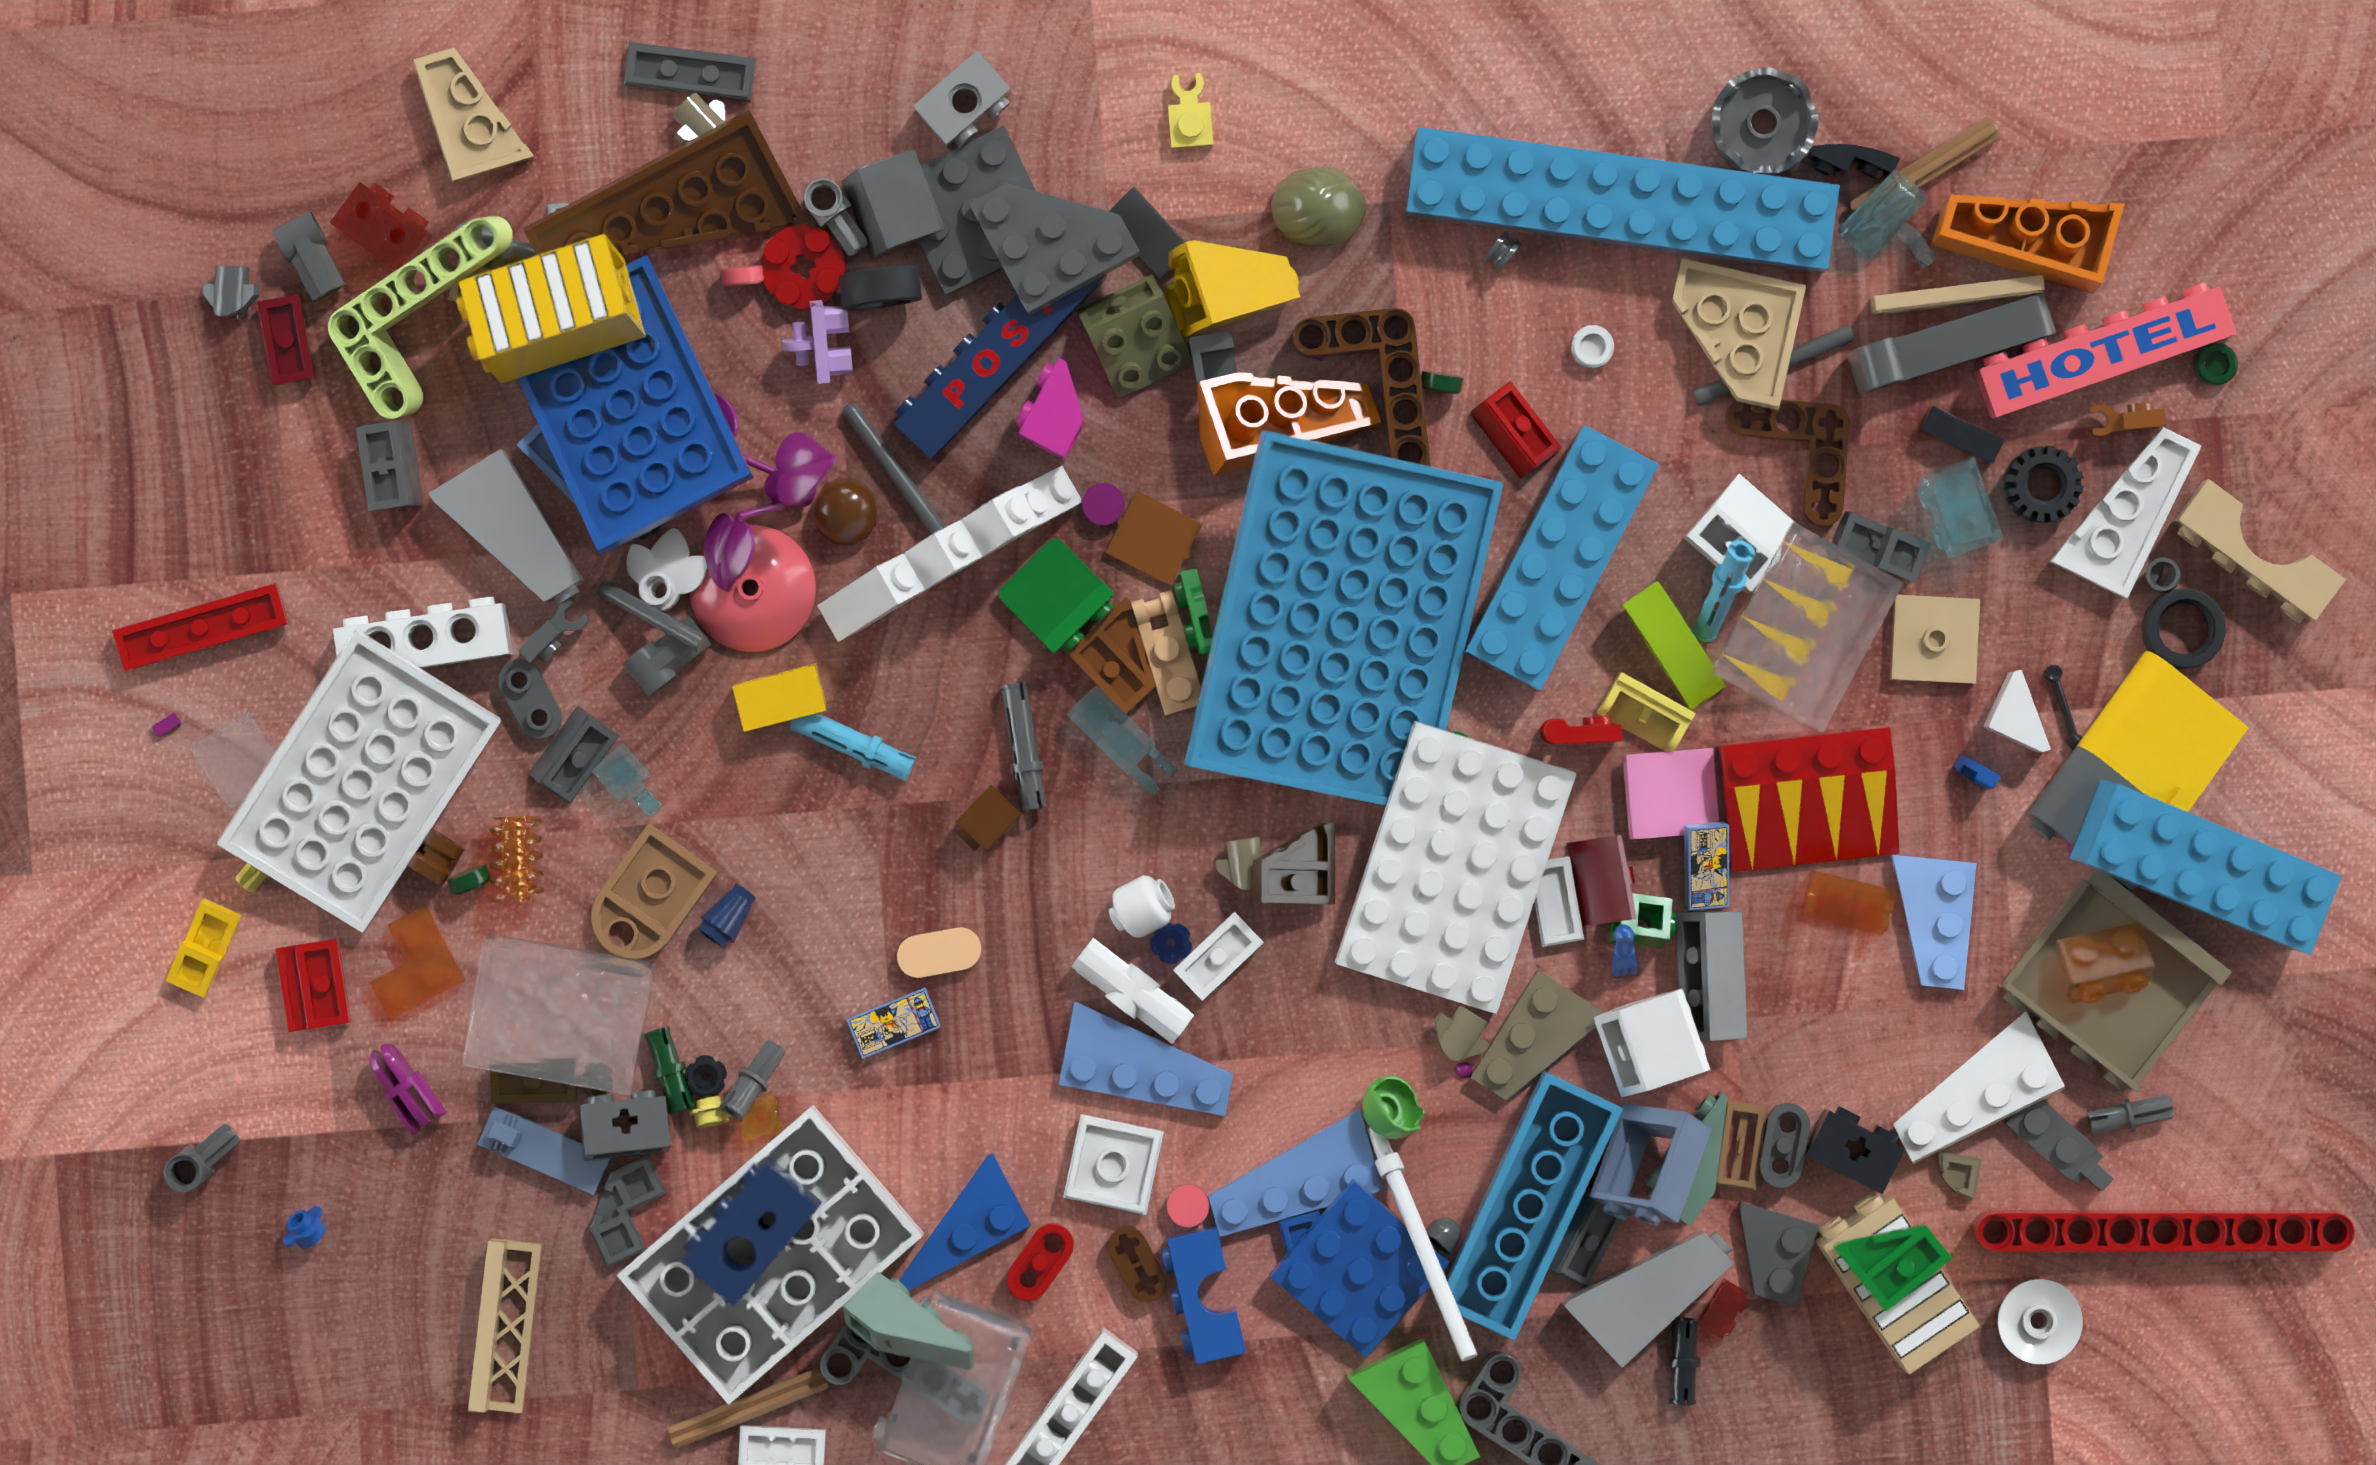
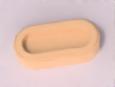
M957 927L907 938L898 949L897 961L902 971L907 975L915 978L927 977L972 967L980 958L982 946L979 937L972 930Z

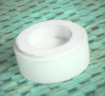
M1597 325L1583 327L1574 335L1571 342L1573 358L1578 364L1586 368L1603 366L1609 361L1614 351L1612 336L1606 329Z

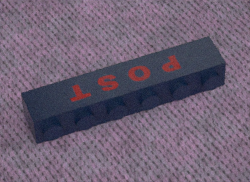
M1107 274L1031 316L1026 312L1013 287L1012 291L1016 296L1005 307L999 302L984 317L982 321L987 326L976 338L969 333L956 346L953 352L958 357L947 368L940 364L924 380L928 388L920 397L916 399L913 395H910L897 408L894 413L899 419L894 425L933 461L1107 278Z

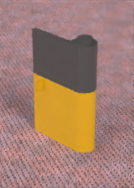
M2145 651L2027 813V816L2032 821L2029 827L2040 837L2048 841L2054 836L2058 839L2066 840L2074 847L2100 780L2119 783L2189 812L2249 727L2164 659L2152 652ZM2111 876L2129 891H2132L2135 887L2133 884Z

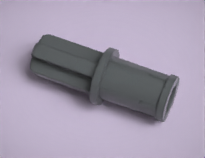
M768 1040L764 1043L749 1067L739 1070L738 1080L720 1103V1108L727 1115L739 1121L744 1119L755 1099L761 1092L767 1091L768 1085L766 1081L785 1054L784 1049L775 1042Z
M2163 1095L2134 1102L2124 1099V1104L2087 1110L2089 1126L2092 1127L2090 1128L2093 1137H2096L2097 1135L2125 1129L2135 1132L2138 1126L2171 1120L2174 1118V1109L2170 1097Z

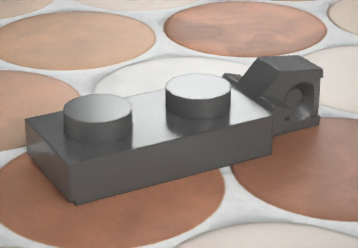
M2044 1100L2009 1116L2004 1122L2065 1178L2073 1180L2077 1185L2086 1178L2099 1191L2103 1192L2112 1182L2113 1178L2097 1164L2103 1157L2096 1150L2097 1147Z

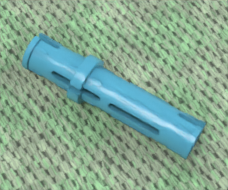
M1735 540L1731 542L1723 562L1714 569L1712 587L1692 627L1694 636L1700 641L1713 642L1717 639L1719 630L1736 594L1741 592L1746 584V572L1755 556V551L1745 541ZM1729 573L1733 574L1730 582L1727 581ZM1725 588V589H1726L1725 594H1724V595H1721L1720 593H1721L1722 589ZM1716 602H1719L1720 605L1718 609L1715 610L1714 606Z
M817 713L793 719L790 726L792 731L808 736L817 742L862 761V766L868 769L873 766L892 774V776L904 782L908 779L917 758L883 743V738L875 735L872 738Z

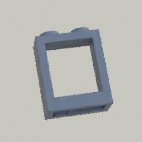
M1623 1103V1111L1613 1130L1589 1197L1604 1206L1603 1212L1616 1219L1627 1220L1628 1215H1631L1644 1223L1655 1226L1659 1225L1660 1220L1678 1223L1712 1129L1687 1112ZM1650 1136L1672 1139L1651 1200L1629 1197Z

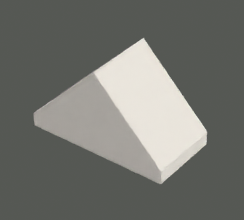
M2022 670L2008 673L1983 728L2037 753L2051 750Z

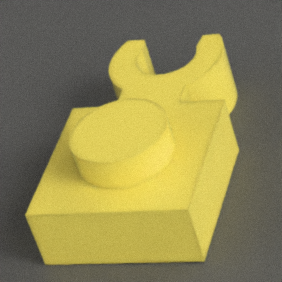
M1195 73L1196 85L1190 91L1181 89L1179 75H1173L1172 91L1180 99V104L1168 105L1171 149L1213 146L1210 102L1198 103V97L1202 93L1204 85L1201 73Z

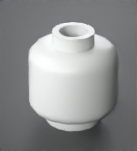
M1143 875L1114 891L1112 896L1113 907L1109 909V914L1113 924L1119 931L1126 930L1133 937L1141 938L1169 923L1171 911L1175 908V902L1169 888L1161 879L1155 881L1151 876Z

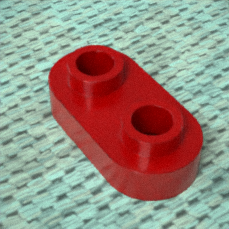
M1047 1223L1039 1227L1014 1261L1007 1274V1285L1010 1292L1016 1298L1023 1301H1033L1040 1298L1072 1255L1074 1240L1071 1232L1065 1226L1058 1223ZM1050 1236H1055L1061 1241L1060 1249L1055 1252L1047 1250L1044 1244L1045 1240ZM1025 1271H1032L1036 1275V1283L1032 1286L1023 1285L1020 1281L1021 1274Z

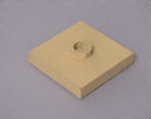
M1894 595L1890 680L1976 684L1980 599Z

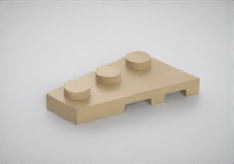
M455 48L413 60L452 183L534 158L532 152L515 133L510 122L485 92V88Z

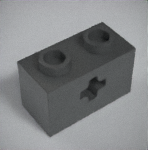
M639 1091L631 1093L630 1100L613 1101L612 1095H599L587 1098L588 1104L580 1105L579 1113L585 1161L670 1152L671 1144L665 1096L656 1097L655 1091ZM627 1115L628 1122H636L635 1125L631 1126L630 1133L622 1134V1130L618 1126L613 1127V1124L618 1123L619 1116Z

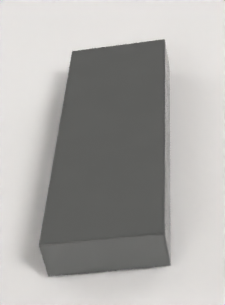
M629 42L624 85L687 94L697 93L703 96L751 102L756 58Z

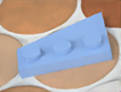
M1891 855L1893 869L1895 870L1899 886L1900 900L1908 926L1919 984L1922 986L1964 990L1977 863Z

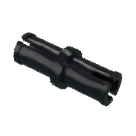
M1676 1317L1671 1322V1355L1667 1356V1366L1671 1367L1669 1404L1684 1406V1402H1687L1688 1406L1695 1405L1696 1368L1700 1367L1701 1358L1696 1356L1697 1325L1699 1320L1690 1317H1683V1320H1680V1317Z

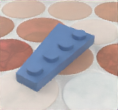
M1360 1108L1296 1146L1282 1152L1263 1165L1209 1194L1208 1197L1219 1236L1222 1237L1328 1207L1352 1179L1357 1181L1371 1194L1383 1191Z

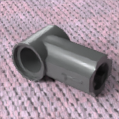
M310 210L272 230L284 256L289 263L294 264L304 287L314 302L326 298L346 286L326 247V244H328L327 239Z
M690 616L681 621V623L705 635ZM665 634L655 643L651 641L639 649L622 665L649 698L675 679L680 669L712 644L707 640L704 649L698 652L670 635Z

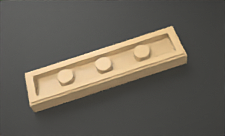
M2043 275L1877 295L1870 299L1871 314L1877 316L2029 297L2041 294L2045 290Z

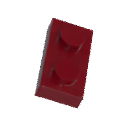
M296 294L257 301L272 385L278 386L316 379L301 295Z

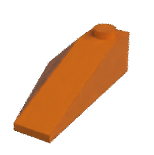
M1241 372L1198 383L1200 440L1213 477L1251 468L1261 430L1327 443L1378 426L1381 423L1369 386L1365 383L1320 379L1317 382L1291 380V377L1277 376L1273 379L1253 377L1252 373Z

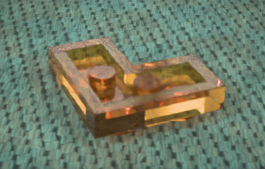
M427 905L388 924L407 963L374 979L370 984L390 1020L466 980Z

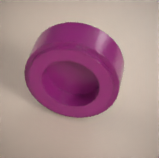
M1099 483L1093 485L1083 496L1082 509L1084 515L1095 525L1108 526L1115 523L1124 511V498L1121 492L1111 484Z

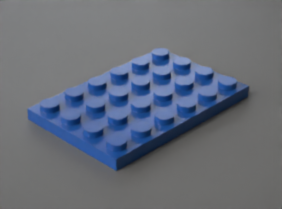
M647 255L626 265L646 337L517 378L590 536L601 555L754 478Z

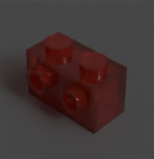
M359 182L330 223L396 271L419 256L433 237L432 234L424 229L429 222L409 207L404 214L390 204L395 197L374 182L368 188Z

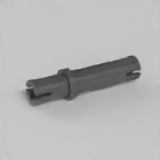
M1027 682L1000 686L1012 750L1013 765L1010 766L1011 775L1015 774L1020 812L1047 808L1041 770H1044L1043 761H1039Z

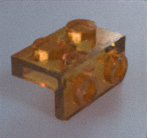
M2139 922L2057 941L2056 950L2069 984L2067 991L2069 1003L2079 1001L2093 1003L2101 1000L2106 995L2119 992L2132 994L2143 990L2151 983L2155 965Z

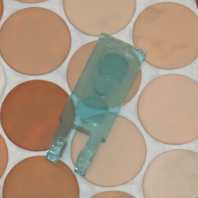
M1097 685L1067 713V716L1126 774L1130 773L1153 796L1159 788L1157 783L1148 774H1144L1136 766L1139 761L1148 753L1165 774H1169L1172 777L1178 771L1154 747L1156 743Z

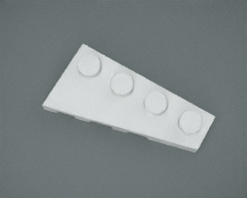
M2164 427L2161 428L2049 562L2124 599L2128 598L2197 457L2201 445Z
M2024 1012L1898 1119L1893 1126L1914 1164L2065 1089V1085L2027 1012Z

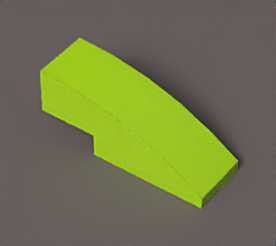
M1655 581L1620 605L1690 710H1693L1726 687L1659 581Z

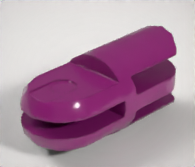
M383 1044L380 1047L381 1053L373 1050L369 1057V1063L375 1075L386 1089L384 1096L413 1136L420 1131L419 1124L428 1126L434 1121L433 1115L441 1117L447 1111L419 1070L414 1072L402 1053L394 1045Z

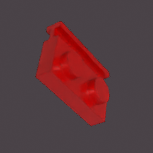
M339 939L275 948L288 1032L351 1022Z

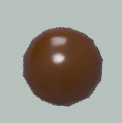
M839 477L824 484L816 496L813 505L814 520L820 534L833 544L851 546L865 540L873 531V527L876 526L877 507L873 492L855 478Z

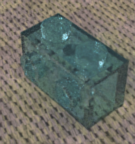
M1975 457L1927 472L1919 479L1921 486H1918L1917 489L1921 504L1925 510H1931L1936 525L1932 526L1934 540L1940 550L1945 549L1948 558L1995 543L2003 536Z

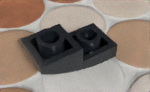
M1850 144L1812 146L1805 156L1806 159L1813 161L1812 169L1826 176L1834 178L1836 172L1844 175L1849 170L1853 161L1859 164L1857 171L1877 180H1880L1882 175L1890 177L1900 160L1899 157L1880 150Z

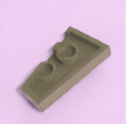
M1537 970L1470 1075V1078L1507 1100L1596 1028L1593 1017L1605 1012Z

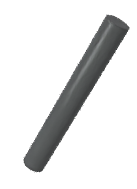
M606 580L599 585L597 589L598 596L698 652L702 651L706 646L708 639L705 635Z

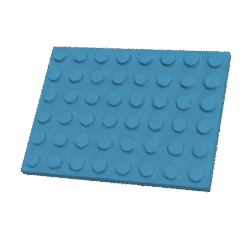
M1261 430L1184 764L1190 767L1386 805L1414 721L1442 730L1447 728L1504 483Z

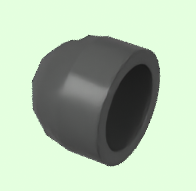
M2162 557L2153 560L2148 565L2146 579L2152 589L2157 592L2166 593L2178 586L2181 573L2178 565L2173 560ZM2168 566L2172 569L2164 587L2157 585L2164 567Z
M1439 1218L1426 1228L1430 1242L1444 1253L1450 1254L1457 1246L1461 1233L1460 1227L1454 1220Z

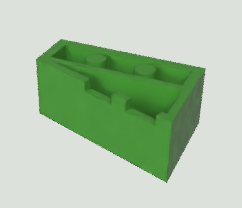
M1423 1337L1347 1373L1348 1379L1431 1465H1465L1480 1457Z

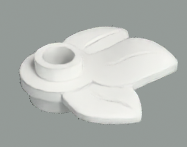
M672 528L662 535L652 550L632 544L627 556V571L629 576L639 584L640 599L660 611L671 609L679 600L680 595L697 590L708 571L704 556L689 557L690 552L687 541L678 529ZM664 583L667 587V592L663 597L658 598L656 596V588Z

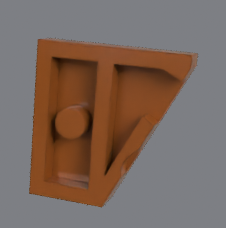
M1127 597L1067 653L1125 715L1156 686L1131 601Z

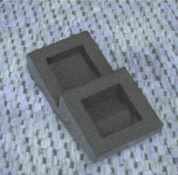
M1845 511L1830 550L1885 573L1915 583L1931 544L1895 528L1886 527L1853 512Z

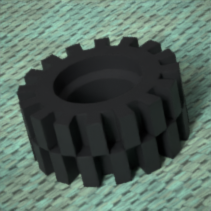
M2038 446L2028 449L2015 457L2011 462V466L2006 470L2004 475L2006 476V482L2003 483V491L2006 490L2007 493L2006 501L2008 505L2011 504L2013 506V511L2018 516L2022 515L2027 521L2048 523L2059 520L2070 514L2071 510L2077 507L2080 502L2079 496L2084 490V486H2081V479L2084 478L2082 471L2079 472L2077 468L2078 463L2075 458L2071 459L2068 456V452L2063 449L2058 450L2054 446ZM2038 468L2052 470L2059 479V491L2049 501L2035 499L2028 490V478Z

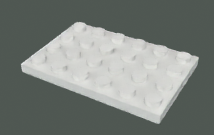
M355 629L218 839L217 845L363 933L500 724L501 718Z
M1414 721L1335 963L1497 1014L1577 773Z

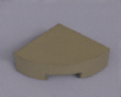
M1938 1151V1167L1945 1183L1958 1195L1974 1201L1982 1159Z

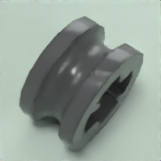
M1505 230L1482 258V261L1484 263L1492 262L1495 266L1494 271L1498 273L1521 246V243L1519 241H1510L1509 233Z

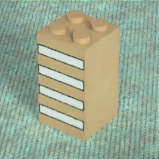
M1872 1192L1854 1204L1853 1207L1856 1212L1845 1220L1837 1216L1818 1229L1821 1236L1815 1240V1243L1899 1367L1908 1374H1911L1979 1328L1980 1325L1941 1268L1887 1312L1881 1308L1832 1247L1837 1242L1912 1226L1894 1198L1885 1193L1876 1195L1875 1192Z

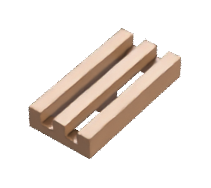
M1727 1100L1716 1185L1756 1191L1767 1106ZM1733 1111H1740L1731 1177L1725 1178L1724 1171ZM1749 1113H1754L1757 1115L1747 1181L1739 1180Z

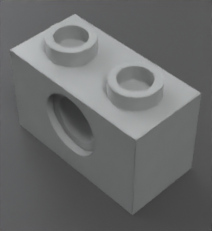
M977 50L914 104L913 107L916 113L947 148L954 143L961 147L978 132L974 125L988 115L992 120L1009 106L1010 102L1006 98L1011 94V88ZM970 92L977 98L976 108L966 114L956 111L953 107V101L958 94Z

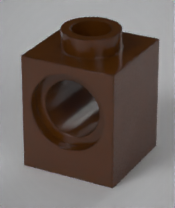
M990 785L956 821L962 827L957 832V835L974 851L980 845L988 851L1022 813L993 785Z

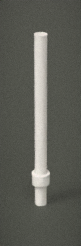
M1368 1128L1366 1132L1378 1158L1375 1161V1165L1381 1179H1386L1461 1361L1473 1359L1477 1356V1352L1402 1172L1405 1168L1397 1152L1393 1153L1388 1139Z

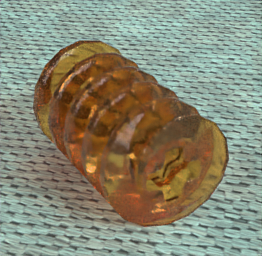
M535 816L490 817L501 821L500 825L489 829V834L501 838V841L489 846V851L502 855L501 859L490 863L491 869L502 872V876L490 880V885L503 889L502 893L491 897V902L535 901L533 897L544 893L545 889L543 886L532 883V880L543 876L544 870L532 866V863L543 859L544 854L531 849L532 845L543 841V836L531 832V829L542 825L543 819Z

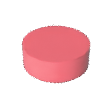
M762 265L720 270L721 283L724 287L761 283L764 280Z
M1183 1184L1176 1187L1170 1193L1167 1200V1211L1170 1218L1176 1224L1182 1227H1194L1206 1218L1209 1212V1200L1206 1193L1200 1187L1193 1184Z

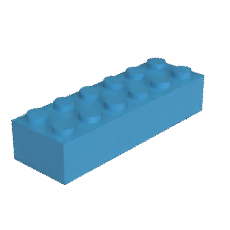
M1583 425L1465 647L1464 653L1536 691H1541L1659 464Z
M2100 780L2069 858L2281 946L2309 955L2313 951L2342 878L2341 875L2124 785L2106 780Z
M1542 1071L1446 1276L1461 1316L1515 1341L1623 1111L1621 1106L1551 1073Z

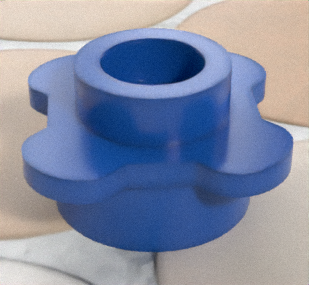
M314 1206L307 1212L305 1210L295 1212L287 1221L288 1233L284 1237L283 1243L287 1247L297 1244L301 1249L314 1246L323 1237L326 1230L325 1224L319 1219L323 1214L322 1208Z

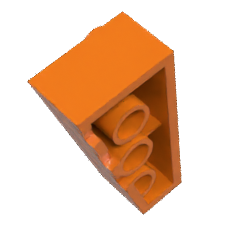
M1950 195L1942 205L1931 245L2032 276L2043 275L2045 280L2093 294L2103 284L2125 204H2089V202L2071 201L2067 203L2048 202L2046 199L2009 200L2006 197Z

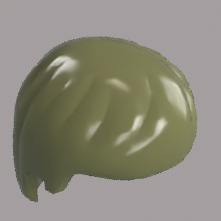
M1330 167L1307 168L1289 174L1279 183L1271 201L1273 219L1283 236L1293 243L1330 246L1349 239L1357 232L1366 214L1365 198L1359 187L1351 182L1350 178L1343 171Z

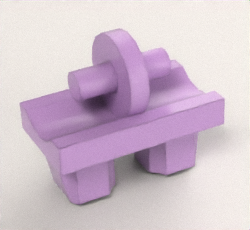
M822 300L809 301L812 336L806 335L805 322H794V337L782 340V348L784 351H795L796 365L799 366L809 364L808 350L814 349L817 383H830V376L853 371L850 346L827 348L826 334L849 332L848 312L843 307L823 306Z

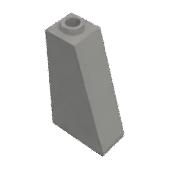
M498 450L428 493L442 510L544 602L549 603L555 599L556 603L560 605L563 601L571 599L580 593L576 586L584 582V579L506 451Z
M1701 1229L1567 1296L1561 1303L1623 1368L1734 1264L1727 1256L1732 1251V1248L1716 1231L1708 1236Z

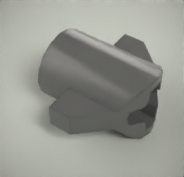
M216 266L215 283H203V295L214 308L213 312L215 315L221 317L245 318L247 309L259 297L260 285L249 284V268Z

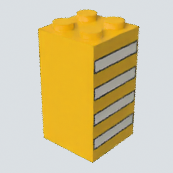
M605 234L458 281L462 296L457 297V305L464 322L469 321L473 334L467 337L471 355L475 361L480 360L485 372H491L501 384L646 337L625 259Z

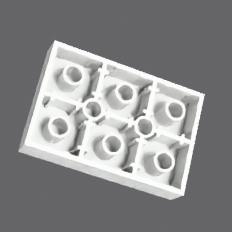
M812 1105L624 1268L617 1277L722 1398L730 1404L848 1302L877 1272L881 1273L917 1242L924 1232L817 1108ZM771 1157L818 1197L822 1203L738 1303L732 1306L681 1262L688 1254L682 1247L701 1225L709 1230L716 1221L710 1214L726 1195L734 1200L744 1187L738 1181L755 1162L759 1167H762ZM744 1237L729 1239L727 1250L733 1261L742 1265L751 1264L755 1261L756 1249L750 1240Z

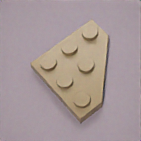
M1682 258L1672 303L1736 401L1779 410L1806 285Z

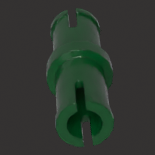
M666 1026L662 1029L659 1028L643 1034L656 1069L652 1073L654 1079H659L669 1108V1115L696 1107L683 1072L687 1068L685 1062H680L670 1033V1027Z

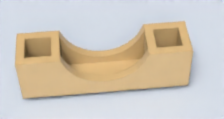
M2210 479L2201 481L2172 521L2180 527L2177 534L2196 548L2202 543L2215 554L2211 559L2223 569L2232 573L2236 568L2249 579L2245 584L2257 594L2267 598L2270 593L2283 603L2280 610L2296 622L2301 623L2303 619L2308 622L2316 621L2346 579L2312 554L2303 556L2287 565L2272 564L2257 557L2248 548L2241 533L2240 517L2243 504Z

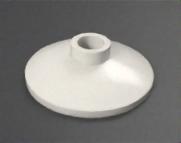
M2034 1279L2017 1285L2006 1295L1999 1308L1997 1324L2002 1342L2014 1356L2032 1364H2049L2062 1359L2074 1349L2081 1336L2083 1317L2078 1301L2067 1288L2054 1281ZM2035 1313H2042L2045 1316V1323L2040 1328H2033L2030 1319Z

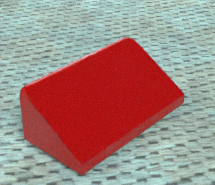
M1511 380L1470 412L1477 424L1520 478L1526 476L1562 448Z

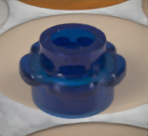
M1169 922L1166 926L1156 930L1155 936L1151 938L1150 947L1153 954L1159 955L1160 960L1167 964H1174L1180 958H1186L1192 949V942L1189 941L1190 932L1180 923L1172 925ZM1172 938L1175 940L1173 947L1167 945L1168 939Z

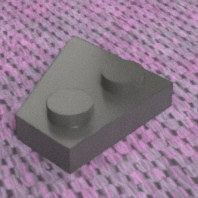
M1740 1201L1738 1208L1742 1220L1753 1293L1796 1307L1820 1225Z

